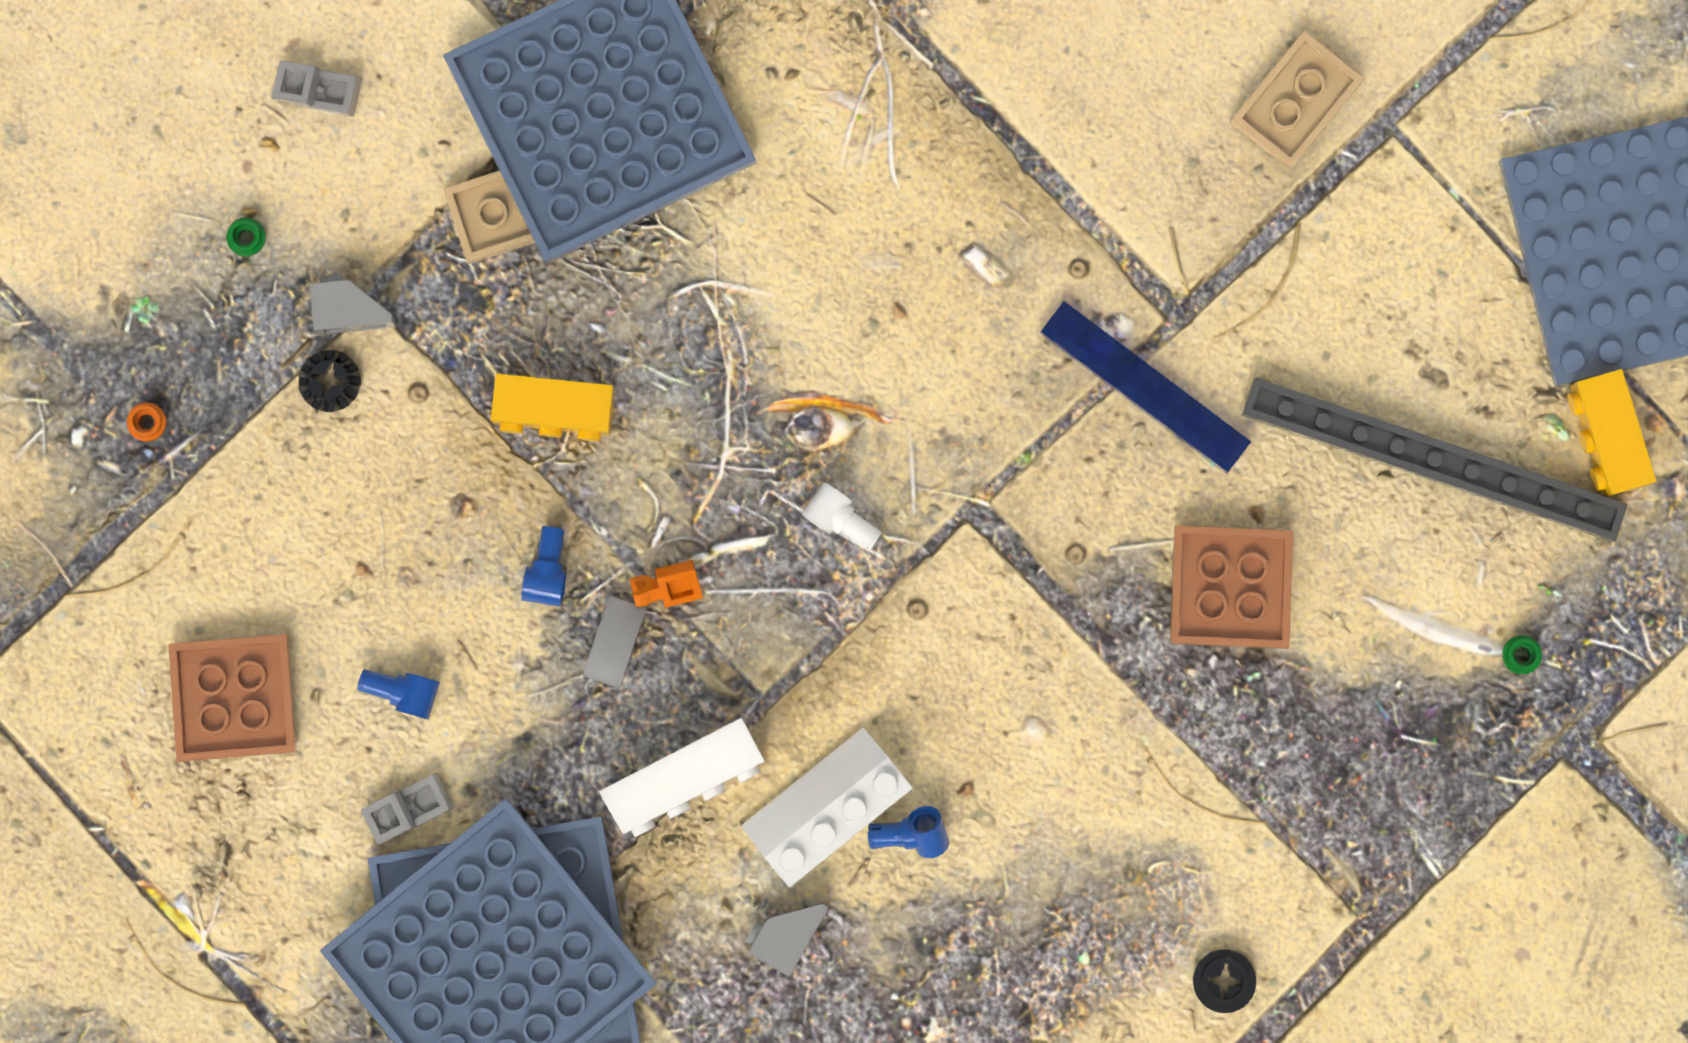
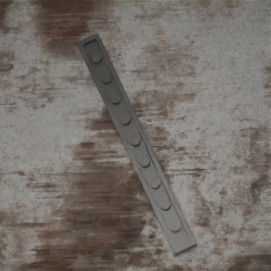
M1256 377L1253 379L1241 415L1610 542H1615L1628 505Z

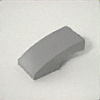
M280 60L271 98L314 110L354 117L362 79L353 75L320 70L316 66Z
M609 596L585 666L584 677L621 688L633 655L636 640L646 616V607H636L634 603Z
M434 773L361 809V812L377 845L454 809V806L439 774Z

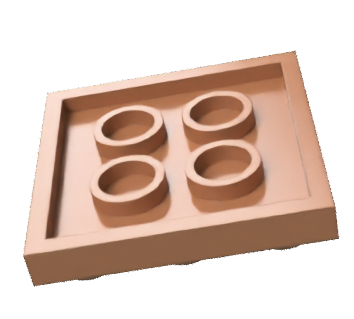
M1174 526L1170 644L1289 649L1293 531Z
M288 634L168 644L176 762L297 752Z

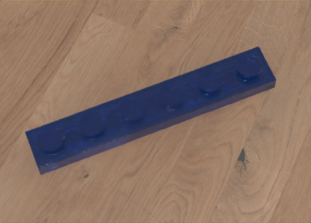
M1065 301L1062 302L1040 331L1043 337L1227 474L1251 443L1249 439Z

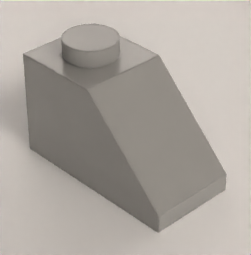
M342 275L319 277L320 283L310 284L314 331L318 335L397 327L396 319L391 313L350 280H343Z
M820 903L768 917L764 925L757 921L745 941L752 945L748 954L789 977L829 907Z

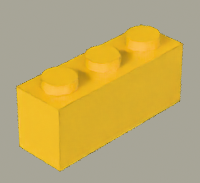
M1620 369L1581 380L1569 386L1571 393L1567 394L1569 408L1573 416H1579L1583 429L1579 431V440L1584 453H1590L1594 468L1590 469V475L1596 491L1601 490L1603 496L1610 497L1657 482L1623 370Z
M496 374L491 421L495 425H500L499 431L506 433L522 434L523 427L539 429L538 435L561 438L562 431L578 433L577 439L600 442L601 435L611 436L615 388L613 385Z

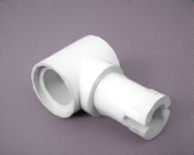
M825 482L822 483L801 514L828 534H831L832 531L836 534L842 532L868 551L882 533L854 513L855 508L851 506L852 501Z

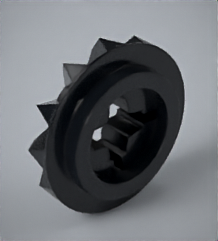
M320 350L313 356L306 358L304 365L298 372V389L306 403L319 411L336 412L348 407L355 400L360 390L361 376L357 365L349 356L337 350ZM332 365H334V377L345 383V385H332L329 391H327L326 397H324V385L315 379L314 376L327 375Z
M1228 949L1216 950L1207 954L1198 962L1192 977L1197 998L1205 1007L1218 1013H1232L1242 1009L1252 999L1256 989V974L1252 964L1242 954ZM1227 964L1229 977L1234 978L1236 981H1241V985L1234 984V986H1228L1226 992H1224V998L1221 999L1219 985L1208 981V977L1221 976L1222 970H1224V966Z

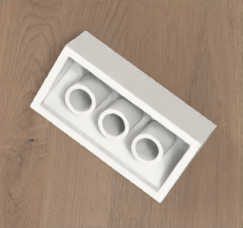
M740 718L600 790L599 793L621 832L627 834L632 831L634 837H637L655 828L653 820L667 813L668 817L672 819L690 810L691 807L688 802L702 795L704 800L707 801L726 791L723 783L735 777L742 783L761 773L758 765L765 761L747 725Z
M863 727L742 824L741 827L790 888L913 789V787Z

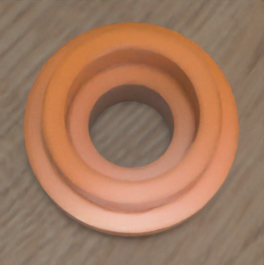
M145 402L136 405L131 409L127 417V428L130 434L143 442H151L162 436L167 426L164 411L153 403ZM145 416H152L154 425L150 429H143L141 426L142 419Z

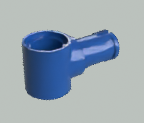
M542 526L537 558L532 561L531 567L527 566L525 570L521 601L561 607L566 583V572H562L563 565L560 564L565 532L563 529Z
M364 669L360 675L357 690L390 700V705L396 706V711L429 720L440 682L407 672L405 676L398 675L396 678Z
M932 806L918 807L909 814L908 818H903L902 822L869 824L868 826L870 849L904 846L906 850L915 849L924 858H935L944 854L950 844L941 813Z

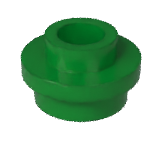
M245 217L235 220L229 226L226 240L229 248L235 254L250 257L263 249L266 242V233L258 221ZM246 231L252 232L254 236L252 242L242 244L240 241L242 233Z
M1519 635L1505 643L1502 649V660L1509 671L1519 675L1529 674L1540 665L1542 650L1538 642L1533 638ZM1518 648H1523L1527 651L1528 658L1523 663L1518 662L1515 658V651Z

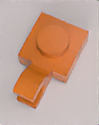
M693 559L655 569L656 578L639 575L630 579L636 607L647 606L652 602L663 599L665 608L703 598Z

